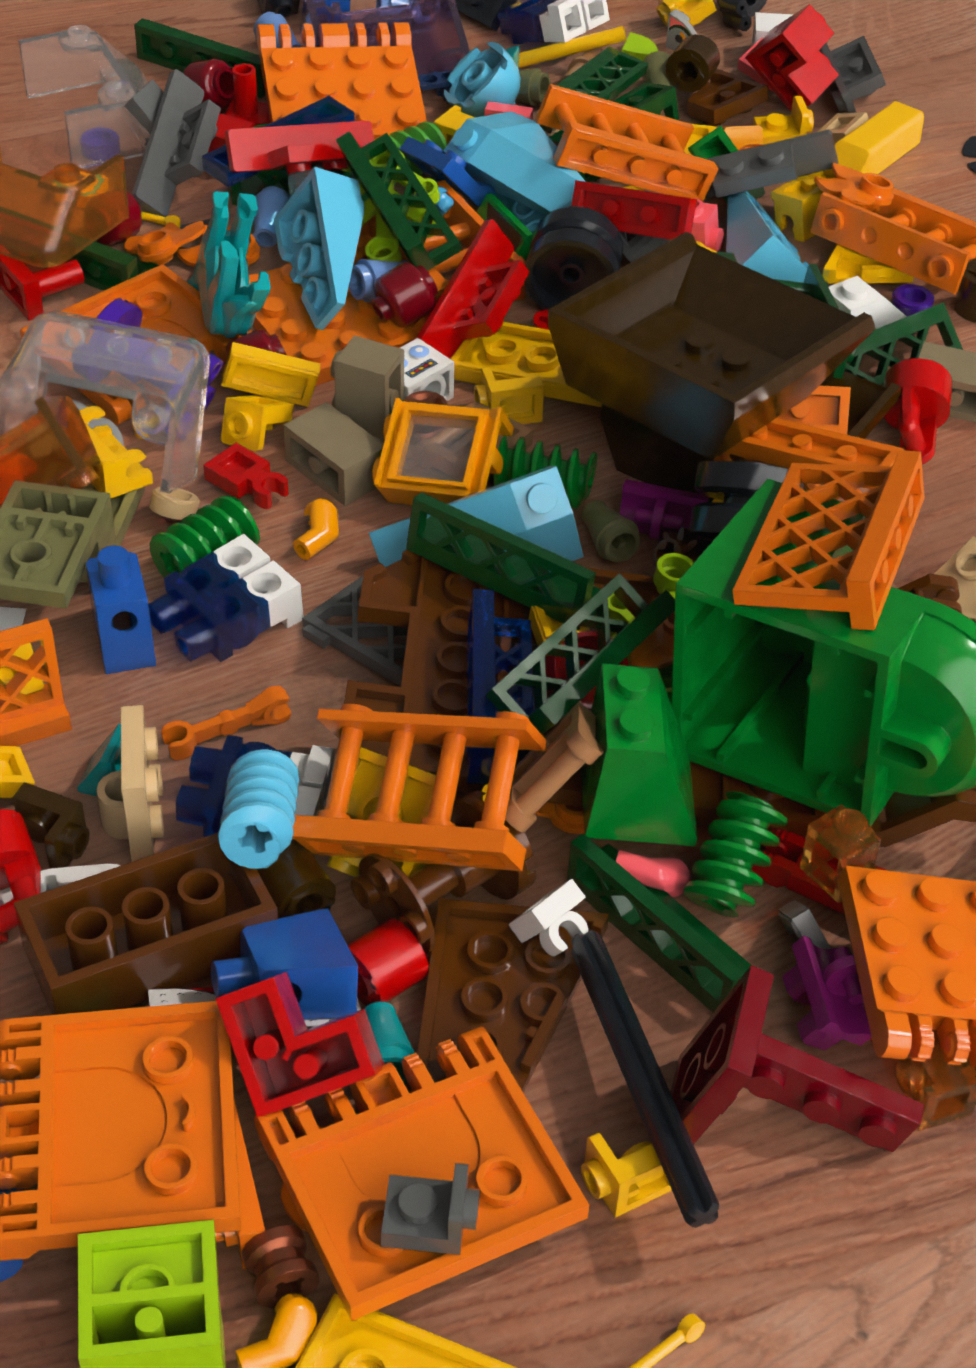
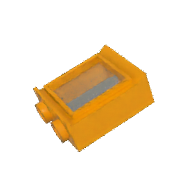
M395 398L392 413L387 415L384 422L383 435L385 441L381 456L376 458L373 465L372 478L374 485L388 503L412 505L413 498L421 492L447 504L485 490L489 473L501 474L503 469V457L496 448L498 435L512 436L514 427L502 407L481 409L406 402L400 398Z

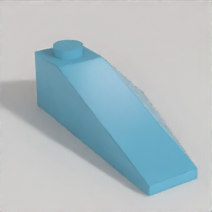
M512 111L466 119L443 150L445 154L448 150H451L459 155L468 164L465 171L476 182L483 181L491 185L495 192L545 215L554 210L571 206L575 180L586 182L576 170L556 165L553 156L557 146L536 121Z
M314 167L274 218L279 254L282 260L290 262L293 267L290 277L293 282L301 284L303 288L301 299L314 327L324 330L345 305L364 216V202L361 198L358 180Z
M748 191L728 195L726 253H733L739 264L772 279L804 283L808 263L800 261L801 257L797 253V248L780 231V227L763 206Z
M547 466L447 503L570 561L584 557L574 514L557 466ZM410 517L369 532L379 563L385 567L401 560L402 552L407 550Z

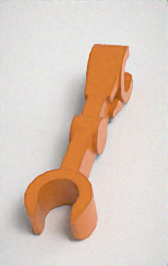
M271 686L247 702L244 707L233 711L223 710L216 717L191 725L181 720L169 722L161 730L162 740L164 744H169L168 749L172 759L184 760L193 755L197 744L220 735H232L239 728L250 724L253 726L278 725L286 722L291 717V710L287 704L289 696L282 686Z

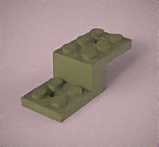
M53 463L42 484L14 480L0 508V599L67 609L79 581L88 582L86 562L90 558H96L99 551L105 547L121 546L145 492V486L111 499L110 493L98 492L77 467Z

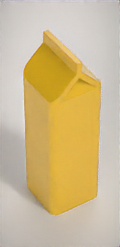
M897 101L892 102L835 144L838 164L862 173H881L920 143L924 122L923 112Z

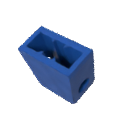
M121 546L105 547L99 551L96 558H90L86 562L92 613L105 673L112 674L156 666L148 600L137 554L128 552ZM128 611L131 628L127 630L114 628L113 617L119 612Z
M328 908L246 926L240 933V957L212 961L211 963L212 986L216 997L287 972L304 1020L340 1018L357 1011L358 964Z

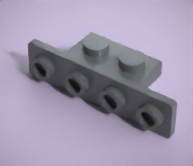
M865 36L859 37L830 51L826 42L819 50L830 60L831 66L839 74L828 87L840 113L845 111L856 113L853 100L871 95L877 89L886 85Z
M178 69L169 73L132 192L138 204L152 214L166 217L169 213L176 186L192 177H198L205 170L208 164L207 153L210 143L218 130L216 123L221 110L220 107L209 99L202 103L204 90Z
M819 131L707 158V160L714 161L719 170L705 199L714 196L719 198L795 180L799 176L832 169L833 163L838 164L832 131Z

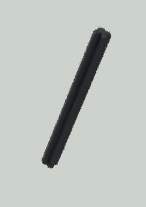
M593 930L586 934L578 933L571 941L573 945L571 950L572 956L683 1218L688 1225L695 1228L703 1224H711L718 1218L719 1201L603 938L598 932Z

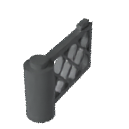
M363 576L302 618L304 627L302 629L303 637L324 649L331 645L401 686L403 667L396 664L395 660L404 659L406 644L394 645V636H407L408 628L377 623L359 624V621H357L358 598L361 594ZM332 616H352V624L331 626L325 621ZM388 637V645L365 646L359 642V639ZM511 642L509 669L517 662V651L513 642Z

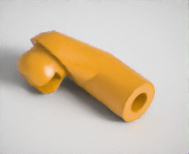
M318 498L308 503L304 509V516L309 515L310 521H308L311 529L293 542L296 554L303 560H309L334 542L339 536L338 512L333 503L327 499Z
M290 1293L281 1297L274 1309L277 1313L268 1338L235 1350L238 1367L287 1368L297 1364L317 1326V1312L314 1304L298 1293Z

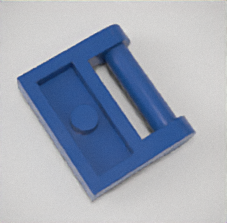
M409 136L399 148L428 178L436 182L445 180L454 190L462 193L471 203L480 207L486 194L493 193L495 195V190L491 185L483 181L476 182L465 171L468 164L451 150H448L445 154L432 141L426 139L424 143H421Z

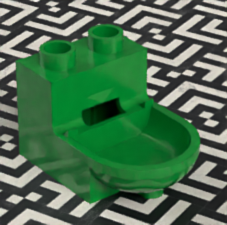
M767 479L676 583L672 708L686 744L690 761L870 829L894 792L918 797H942L975 788L976 623L944 604L891 587L875 631L851 629L849 612L734 605L732 590L782 485L781 482ZM832 499L821 505L827 509L842 501ZM805 510L786 519L794 523L810 516V514ZM859 513L842 522L849 526L866 517ZM824 528L807 535V537L813 541L832 532ZM791 542L772 550V552L778 556L797 547ZM846 545L827 554L835 559L854 550ZM811 560L792 569L797 574H800L818 565ZM776 575L755 585L772 586L783 580ZM831 579L813 588L839 590L841 585L835 579Z

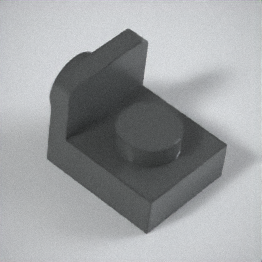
M455 1163L453 1181L389 1175L381 1229V1247L460 1255L463 1229L476 1230L480 1189L468 1188L469 1164Z

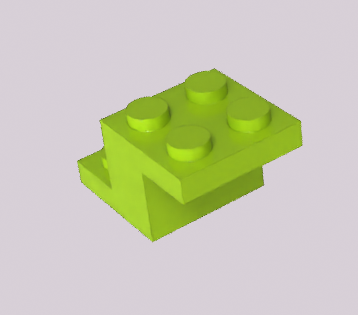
M214 1220L78 1234V1360L80 1368H226Z

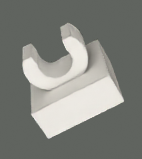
M570 879L546 894L508 925L521 943L539 934L543 949L554 957L568 948L559 936V926L564 927L572 938L578 933L585 934L588 932V926L584 918L576 912L569 911L586 897L573 879Z

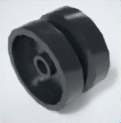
M569 206L557 209L542 218L533 232L530 252L525 263L530 273L524 284L530 298L543 310L551 309L618 271L621 267L623 241L618 228L605 215L584 207Z
M749 461L698 462L694 489L703 496L723 500V503L704 502L693 506L691 509L689 533L715 539L767 479L783 483L789 469ZM801 483V485H800V487H801L803 490H804V484H805V483Z

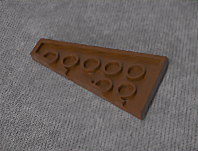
M439 898L435 923V946L431 951L417 1055L424 1062L434 1083L447 1078L437 1060L436 1046H438V1043L451 1039L457 1046L458 1051H460L457 1040L458 1035L482 1026L488 1032L524 1093L582 979L571 953L573 948L571 943L572 937L564 927L559 926L558 932L568 948L553 957L543 949L539 934L521 943L508 925L530 908L529 906ZM573 911L584 918L588 926V932L591 930L596 931L603 938L608 928L609 914Z

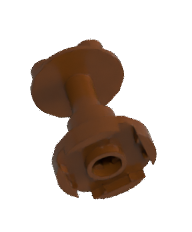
M473 790L454 801L451 822L457 827L474 828L475 822L482 819L485 803L483 795L486 793L480 790ZM505 820L504 825L509 828V832L526 848L523 871L428 864L407 877L391 860L372 853L360 861L359 876L352 879L350 885L358 903L365 909H370L379 924L388 918L399 920L411 930L427 955L435 946V930L427 909L428 905L448 892L456 897H463L480 885L489 893L501 899H512L533 885L536 879V870L533 872L528 871L525 861L534 855L526 834L517 831Z

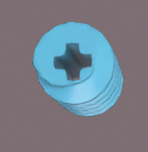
M268 749L250 751L239 757L230 768L218 838L220 848L226 857L239 866L251 869L268 868L277 861L280 853L291 843L294 833V813L297 807L296 798L298 796L300 778L297 766L291 758L281 752Z

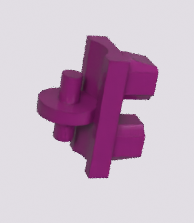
M626 479L623 484L619 514L633 521L640 533L649 534L650 539L659 541L665 531L678 533L680 528H689L692 507L699 503L709 502L710 497ZM698 536L697 540H702V537Z
M802 936L792 944L797 964L782 976L786 991L793 1000L810 1005L812 1009L797 1023L801 1040L806 1045L824 1051L842 1039L863 1045L871 1038V1033L862 1004L864 1001L854 955H852L849 947L819 948L812 943L811 938Z

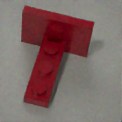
M753 965L748 968L679 1055L670 1093L693 1145L714 1120L727 1110L737 1098L738 1092L742 1088L748 1089L750 1093L757 1097L771 1099L799 1111L812 1121L828 1124L854 1135L867 1145L884 1148L890 1152H894L921 1125L924 1104L762 1034L774 975Z

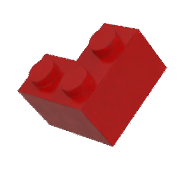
M810 4L772 28L745 57L790 111L792 110L794 96H802L808 107L813 104L839 75L831 66L830 60L819 51L835 33L826 24L824 17L815 11Z
M287 972L215 998L257 1117L266 1116L375 1076L382 1070L384 1061L365 1008L307 1029Z

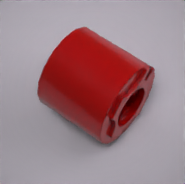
M388 918L348 944L358 964L357 998L366 1006L374 1002L389 1003L428 975L429 964L422 946L411 930L395 918Z

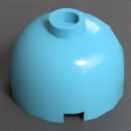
M486 43L490 48L483 52L476 47L465 55L452 70L447 79L452 84L450 92L448 93L444 89V96L452 107L454 105L459 106L462 113L473 117H481L485 115V107L488 101L515 105L521 82L519 69L510 54L499 43Z

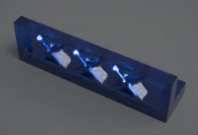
M473 589L467 623V716L495 718L498 709L485 696L497 684L495 682V674L503 669L509 673L532 652L531 620L494 617V590ZM495 636L518 637L519 644L505 652L495 644ZM531 668L529 671H527L525 674H531V675H532V668ZM514 685L507 690L508 694L527 715L533 711V687ZM467 747V783H489L495 748ZM518 750L517 758L522 760L531 750Z

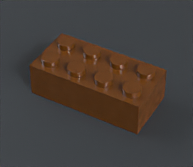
M219 832L14 902L22 946L51 1014L124 1009L149 1000L148 990L176 989L211 977L212 961L239 958L241 931L246 926L278 919L277 907L257 869L239 866L228 859L220 848Z

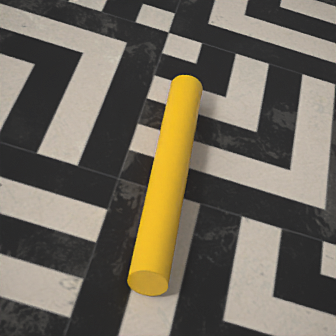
M624 26L574 38L565 43L558 42L520 52L519 68L627 41Z

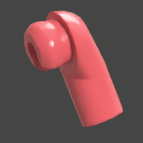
M619 850L616 862L641 884L665 891L672 898L683 894V888L691 878L686 864L675 857L650 858Z

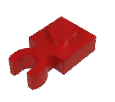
M237 442L203 465L205 480L237 499L249 493L253 496L254 503L263 509H270L272 507L271 492H276L283 497L289 495L288 479L280 473L271 472L269 461Z

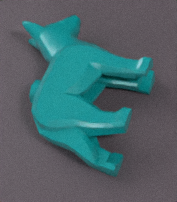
M215 191L211 198V218L201 241L194 273L188 280V283L200 291L203 319L209 333L223 335L226 338H234L236 335H246L251 330L256 313L264 306L271 286L269 274L262 271L259 273L258 281L251 282L249 285L246 255L251 227L258 211L256 196L239 193L236 214L230 230H227L229 192Z

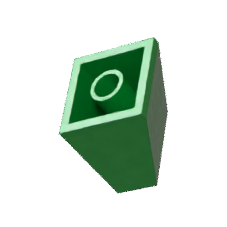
M602 664L591 712L596 716L595 739L601 744L604 752L592 765L585 763L581 767L584 835L594 839L695 846L697 830L690 756L659 669Z

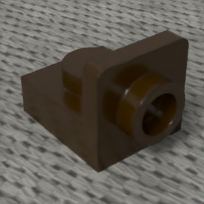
M24 782L12 797L15 811L23 816L31 840L45 844L49 868L68 867L73 859H78L82 856L89 842L90 832L86 827L82 802Z

